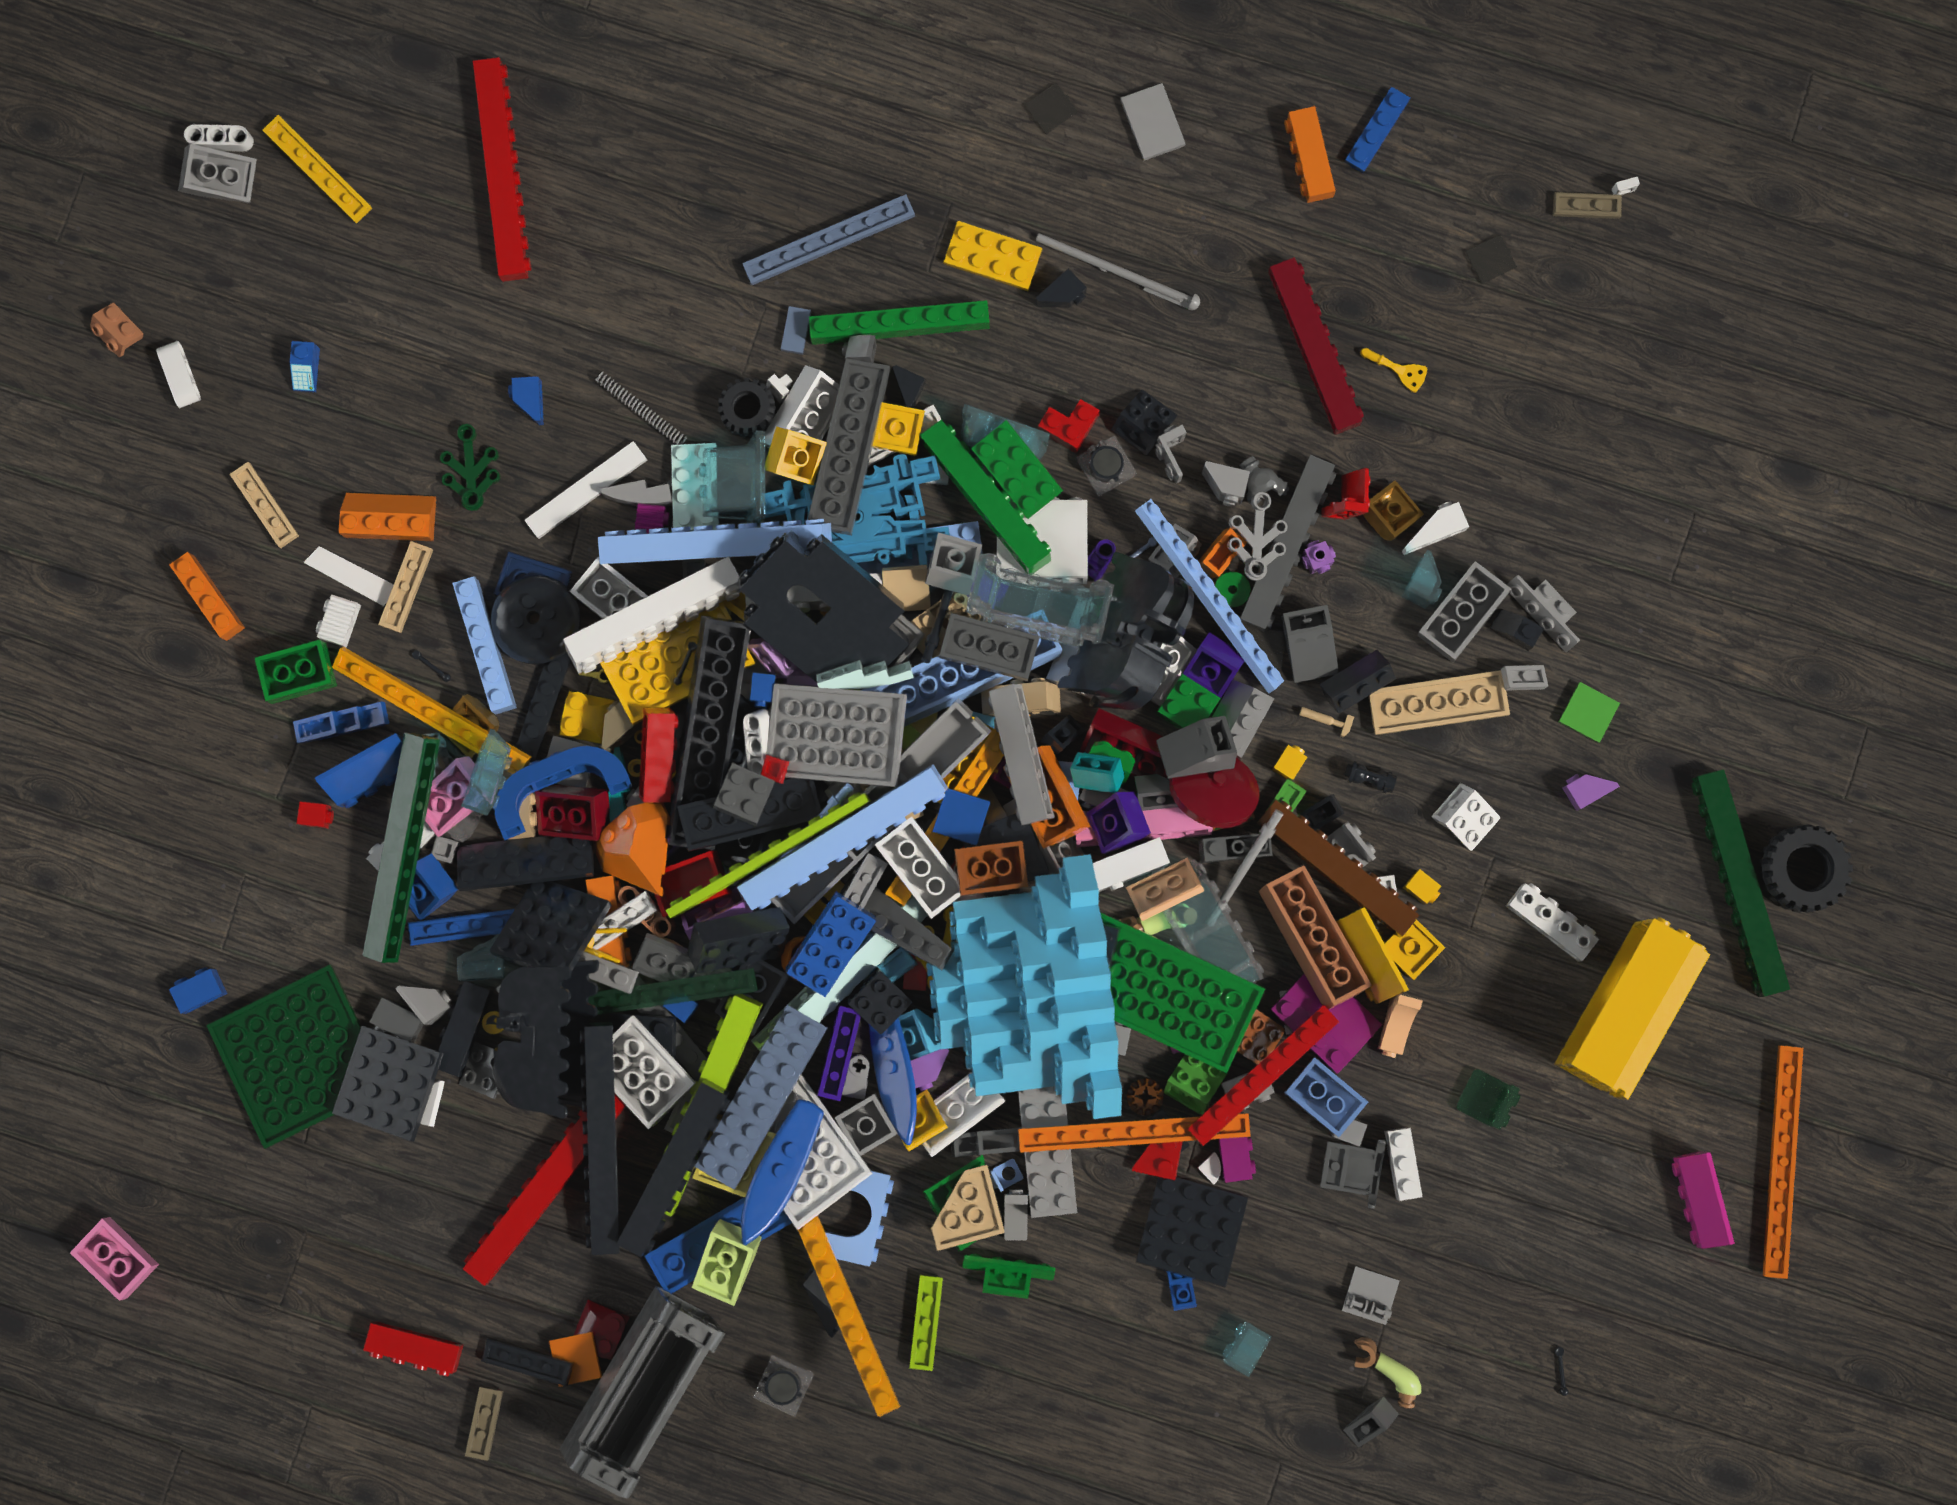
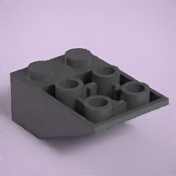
M1328 605L1283 613L1281 622L1294 683L1333 676L1339 673Z
M1226 716L1202 719L1156 741L1167 778L1233 769L1235 767L1237 750Z

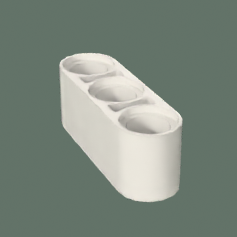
M194 124L188 126L184 132V138L189 144L220 151L244 152L251 149L254 143L252 136L246 128L238 125ZM201 134L199 140L193 141L195 135ZM222 134V140L215 142L216 136ZM245 135V139L242 142H237L239 136Z
M176 341L157 348L156 351L177 406L182 408L200 401V393L180 342Z
M760 709L747 714L743 719L748 770L757 774H761L767 755L771 713L766 709Z

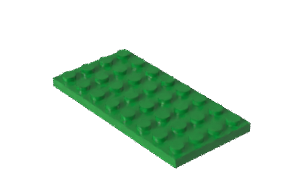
M1100 912L1103 923L1121 927L1110 970V990L1114 1003V1021L1227 1073L1266 988Z

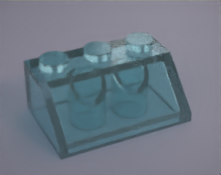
M493 729L489 730L480 747L461 807L486 816L491 808L496 809L500 796L496 794L498 789L502 790L506 777L502 775L504 770L508 771L512 758L509 757L511 747Z

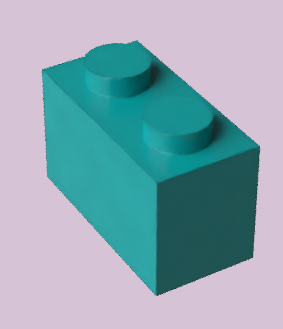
M1077 752L1070 767L1073 784L1076 788L1116 793L1124 779L1120 758Z

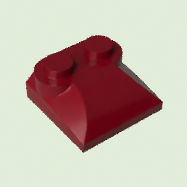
M588 1299L574 1335L593 1331L597 1355L601 1358L612 1360L618 1350L631 1316Z

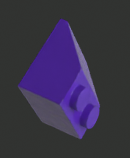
M1209 632L1183 674L1221 698L1244 663V659L1235 648Z
M1116 792L1086 813L1102 854L1135 844L1151 833L1135 792Z

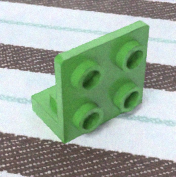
M1185 1054L1168 1079L1164 1093L1198 1114L1203 1115L1228 1072L1225 1073Z

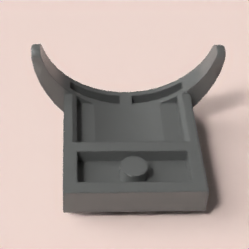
M1378 1140L1375 1150L1327 1142L1320 1187L1368 1196L1367 1207L1374 1209L1381 1176L1385 1141Z

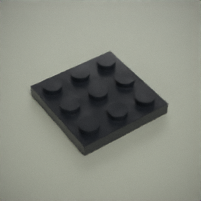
M1016 813L982 827L977 846L1016 841L1023 842L1028 882L1035 880L1036 876L1050 874L1030 824L1021 825V821L1017 819ZM963 842L965 848L977 847L975 845ZM1011 889L985 892L984 896L985 898L994 897Z

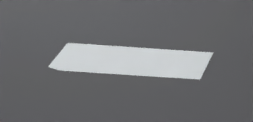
M320 546L304 561L305 564L382 606L388 601L393 588L392 583Z

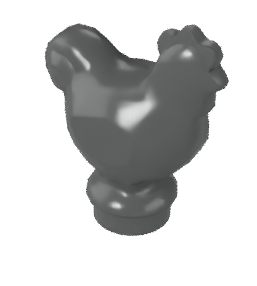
M1254 456L1239 465L1240 469L1250 471L1247 482L1248 493L1246 494L1249 504H1251L1253 496L1259 492L1266 493L1273 490L1277 492L1278 496L1287 495V491H1289L1287 482H1283L1281 478H1278L1270 468H1259V460H1256Z

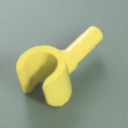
M603 669L599 672L579 673L582 676L597 678L600 683H607L609 681L600 678V674L604 672Z

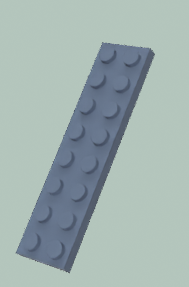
M789 1005L785 1007L695 1165L696 1168L734 1190L737 1188L825 1034L827 1027Z

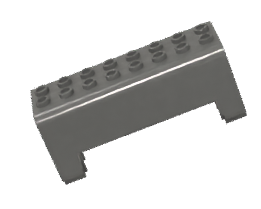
M655 1286L560 1447V1451L570 1469L586 1480L615 1495L629 1499L641 1477L638 1473L639 1468L708 1351L710 1350L714 1353L726 1334L711 1315L670 1292Z

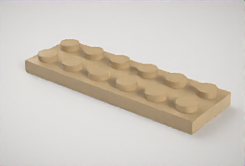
M1501 670L1385 687L1368 696L1375 735L1510 715L1507 692L1504 687Z

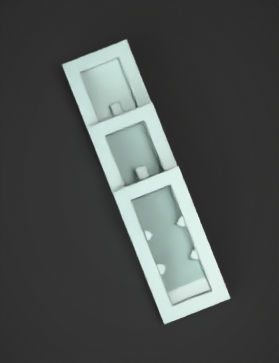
M860 660L817 674V684L819 688L861 689L890 685L914 677L909 661L887 668L884 660L863 668Z

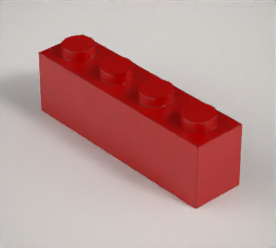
M643 708L639 797L643 803L670 802L671 795L674 792L672 773L676 771V762L673 759V751L677 750V739L674 737V730L678 728V716L675 715L671 708Z
M374 1321L370 1323L363 1350L369 1352V1356L382 1359L383 1356L392 1358L391 1362L397 1364L409 1362L413 1363V1367L416 1369L427 1370L428 1367L436 1369V1374L449 1376V1373L453 1374L457 1371L464 1344Z

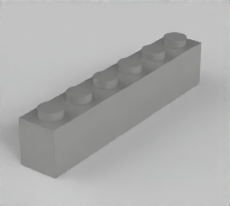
M1012 684L989 691L990 697L988 701L995 715L994 726L996 731L999 732L1001 739L999 742L1000 750L1006 759L1005 771L1010 777L1012 784L1010 787L1011 795L1017 804V819L1021 821V825H1028L1054 818L1022 684Z

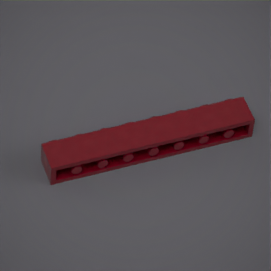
M1294 257L1270 266L1268 274L1334 434L1337 435L1360 426L1362 418H1364L1363 411L1360 405L1356 406L1353 387L1347 385L1345 377H1347L1346 370L1343 364L1339 365L1336 358L1338 356L1337 348L1328 339V336H1330L1329 329L1326 323L1322 324L1319 317L1321 316V310L1317 303L1314 304L1312 300L1313 291L1310 284L1305 283L1303 278L1305 273L1300 262L1297 263Z

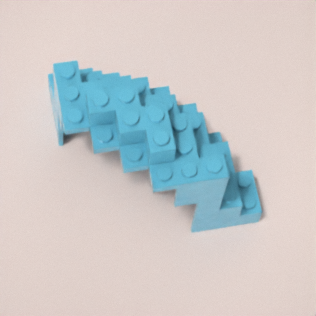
M1091 854L1063 858V867L1059 868V874L1035 877V886L1031 887L1032 892L953 902V912H949L952 926L950 927L951 940H954L950 941V945L954 952L943 970L926 963L927 974L933 978V980H929L930 991L933 994L930 995L932 1009L936 1008V1013H933L935 1040H940L941 1050L963 1047V1051H966V1068L971 1069L972 1073L968 1074L970 1088L975 1089L976 1096L1055 1086L1056 1096L1060 1095L1062 1104L1086 1101L1087 1110H1092L1093 1119L1121 1116L1122 1086L1118 1073V1036L1114 1023V1003L1110 990L1111 973L1106 956L1107 940L1098 905L1099 889Z

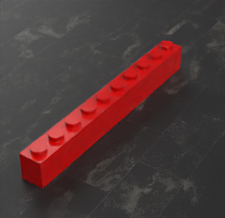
M499 57L473 61L498 275L502 282L529 278L528 271H531V262L529 257L526 258L525 252L526 249H529L527 236H523L526 220L524 214H521L520 206H524L522 193H518L517 186L521 185L519 171L515 169V164L518 163L517 151L513 150L512 142H516L514 128H510L513 113L512 108L508 107L507 99H511L509 86H505V78H508L507 66L502 64Z
M616 1094L615 1120L627 1106ZM582 1109L578 1113L580 1118L576 1124L572 1122L564 1131L566 1136L562 1142L557 1141L550 1149L552 1155L547 1161L543 1159L535 1170L538 1173L533 1179L529 1177L522 1185L521 1189L524 1191L519 1197L515 1195L508 1203L507 1207L509 1210L504 1216L500 1214L492 1225L495 1228L490 1234L486 1232L480 1239L478 1244L481 1246L476 1252L471 1251L465 1258L464 1262L466 1265L463 1270L483 1286L490 1283L586 1159L583 1157V1144H587V1135H583L582 1121H587V1112H582Z

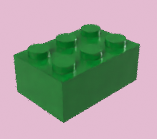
M322 640L255 657L265 701L270 704L337 686L327 644Z

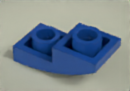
M1167 1272L1174 1311L1197 1307L1192 1279Z

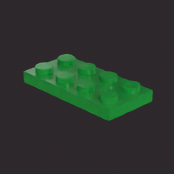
M1005 420L971 448L1027 519L1064 491L1008 420Z

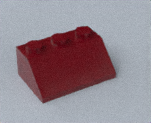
M552 784L535 791L538 835L593 841L600 839L610 812L607 789Z

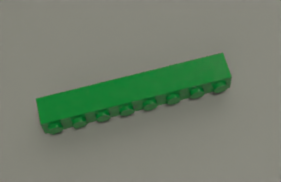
M987 300L809 317L812 345L848 342L849 336L874 335L875 339L990 329Z
M941 419L920 434L921 444L931 456L936 457L938 465L1030 577L1051 561V548L1044 540L1041 542L1038 539L1036 529L1031 524L1027 525L1023 520L1024 515L1019 508L1012 507L1009 503L1011 500L1004 490L999 491L995 486L997 483L990 473L986 475L982 470L983 465L977 457L972 458L968 453L970 449L963 440L959 442L955 437L957 434L950 424L946 425Z

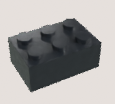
M764 960L753 964H743L729 985L715 1013L725 1018L728 1012L725 1009L726 1003L730 996L734 998V995L737 993L763 1003L751 1031V1034L757 1035L790 976Z

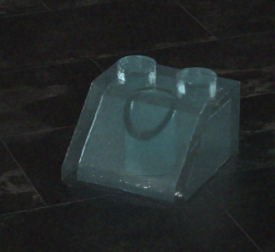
M1426 550L1421 556L1401 596L1425 609L1429 604L1434 605L1442 592V589L1439 588L1442 581L1431 551Z

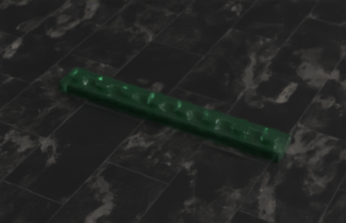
M754 968L634 985L632 993H626L616 988L601 990L596 995L590 996L588 1001L597 1008V1015L755 992L757 991Z

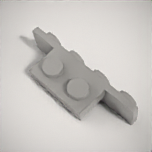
M1519 575L1515 576L1507 584L1511 588L1509 593L1565 652H1568L1580 641L1565 624L1577 612L1547 580L1543 581L1534 591Z

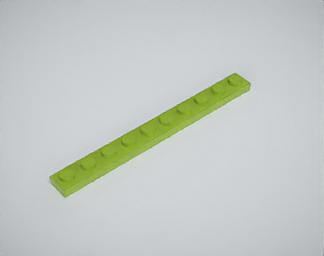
M860 792L850 796L847 799L849 802L842 807L840 804L833 806L827 810L828 815L823 818L819 815L808 821L809 826L803 830L800 827L788 833L789 838L784 841L778 839L768 845L770 849L764 853L757 851L748 857L750 861L742 865L739 862L730 867V873L725 876L719 874L709 880L711 884L703 888L700 885L689 892L691 896L683 900L680 897L670 903L671 907L666 910L670 918H676L871 803V799L868 794L861 795Z

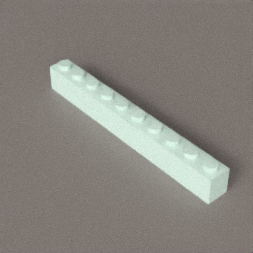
M913 895L905 906L893 900L920 923L928 916ZM869 931L826 997L806 986L787 1005L820 1023L898 946ZM785 1007L751 1040L759 1051L764 1046Z

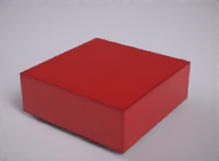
M766 755L760 775L783 784L789 761Z

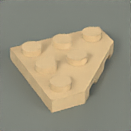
M987 1165L965 1170L931 1227L937 1251L1005 1233Z

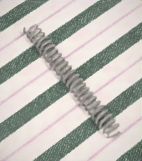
M602 371L599 374V376L595 379L597 380V383H600V386H604V389L607 388V391H611V394H614V397H617L618 400L621 399V402H624L625 405H628V408H631V410H635V413H638L639 416H642V419L645 418V421H649V424H652L653 427L656 426V430L659 429V432H663V435H666L667 438L670 437V440H673V443L681 445L686 441L687 437H685L683 441L679 443L681 438L684 436L683 434H681L680 437L675 441L676 437L680 434V431H678L676 435L672 438V435L677 430L676 428L672 431L670 435H668L669 432L673 429V426H671L668 429V431L665 432V430L669 427L670 423H667L664 429L661 430V428L666 423V420H664L662 424L658 427L659 423L663 420V418H660L658 422L654 425L655 421L659 418V415H657L655 419L651 422V419L655 416L656 412H654L651 415V417L647 419L652 412L651 409L649 410L647 415L644 416L649 407H646L645 410L640 414L641 410L645 407V404H643L641 408L637 411L638 407L642 404V401H640L637 404V406L633 408L634 405L638 402V398L630 406V403L634 400L635 396H632L630 401L626 403L632 394L629 393L626 399L623 400V398L628 393V390H626L621 397L620 394L625 390V388H622L620 392L616 395L617 391L621 388V385H619L616 388V390L612 392L618 384V382H616L612 386V388L609 389V387L613 384L614 379L610 381L611 377H608L605 383L602 384V382L607 377V374H605L603 378L599 381V378L604 374V371Z

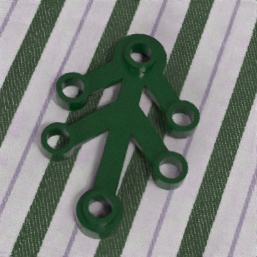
M463 424L458 428L457 435L464 444L465 467L449 451L442 452L440 460L444 465L450 466L466 479L467 489L456 482L455 476L451 473H446L442 476V483L446 487L452 488L461 496V503L465 509L476 511L484 503L483 494L492 484L498 483L501 479V475L496 469H490L486 473V478L476 488L477 477L490 462H494L499 458V452L494 447L487 448L484 453L485 455L475 465L473 441L476 439L477 432L472 425ZM471 431V437L465 438V432ZM490 451H495L496 453L493 458L488 457ZM446 455H451L449 462L444 461ZM492 473H497L495 480L490 479ZM447 477H452L453 479L450 484L445 483ZM471 497H476L477 499L474 504L469 503Z

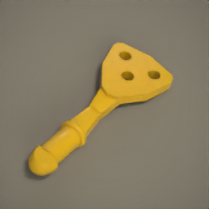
M1369 348L1361 349L1360 354L1363 358L1392 369L1398 374L1402 384L1411 392H1417L1424 383L1427 374L1426 366L1416 364L1402 366L1388 360L1384 355L1369 350Z

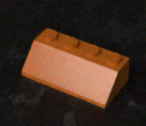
M346 493L340 509L339 534L344 538L434 541L436 496Z
M1050 745L1039 746L1038 752L1054 818L1031 824L1043 849L1091 827Z

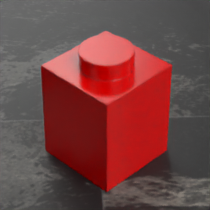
M300 801L297 824L329 829V824H332L334 818V811L331 810L332 806Z

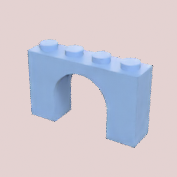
M871 1170L873 1174L851 1190L860 1193L869 1202L872 1211L869 1226L860 1234L853 1236L825 1231L837 1259L869 1267L871 1262H876L879 1249L875 1248L877 1239L882 1238L884 1226L880 1225L882 1216L886 1217L889 1203L885 1202L887 1193H892L894 1180H890V1174Z

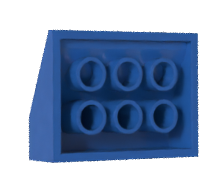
M395 733L315 777V780L337 806L350 808L357 804V799L364 795L365 797H370L377 793V788L384 784L385 786H390L395 783L404 737Z

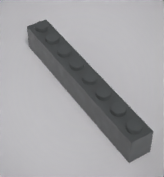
M1310 455L1282 519L1287 523L1288 529L1285 533L1275 537L1271 545L1272 547L1274 544L1281 542L1286 546V552L1269 563L1265 577L1255 582L1240 617L1243 624L1261 632H1264L1266 627L1271 628L1275 619L1272 612L1275 606L1280 607L1284 598L1281 591L1284 586H1289L1293 577L1290 574L1292 566L1297 567L1302 554L1298 553L1301 545L1306 546L1310 537L1307 530L1310 525H1315L1319 513H1316V509L1319 504L1323 506L1328 493L1324 492L1327 484L1332 485L1337 474L1333 472L1334 464ZM1282 524L1278 528L1279 531H1283ZM1280 546L1275 547L1277 553L1282 552Z

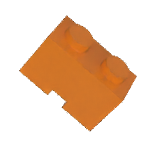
M1232 528L1224 529L1198 560L1203 571L1211 578L1219 577L1232 559L1237 556L1236 552H1231L1227 547L1230 539L1239 538L1242 541V547L1247 544V541ZM1232 541V547L1237 549L1238 543L1236 541Z

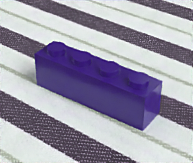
M838 1006L817 1096L837 1101L841 1100L861 1018L854 1009Z

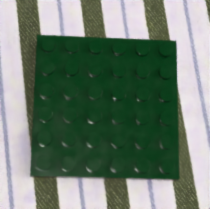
M331 964L206 1025L264 1149L335 1115L332 1112L361 1025Z

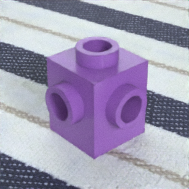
M1319 540L1307 544V549L1303 551V557H1301L1304 567L1309 569L1311 574L1315 572L1322 574L1331 569L1330 566L1334 563L1333 558L1336 557L1333 547L1331 545L1328 546L1326 541L1320 543ZM1317 552H1321L1322 559L1316 557Z

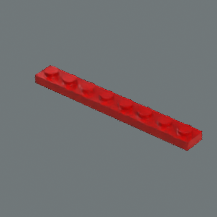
M1322 1005L1187 1128L1188 1131L1204 1146L1335 1027L1339 1021L1325 1005Z

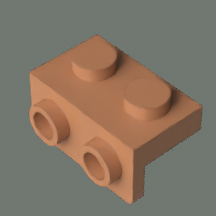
M114 302L92 315L90 324L92 332L97 337H100L106 343L107 348L119 358L124 355L127 347L143 338L141 330Z

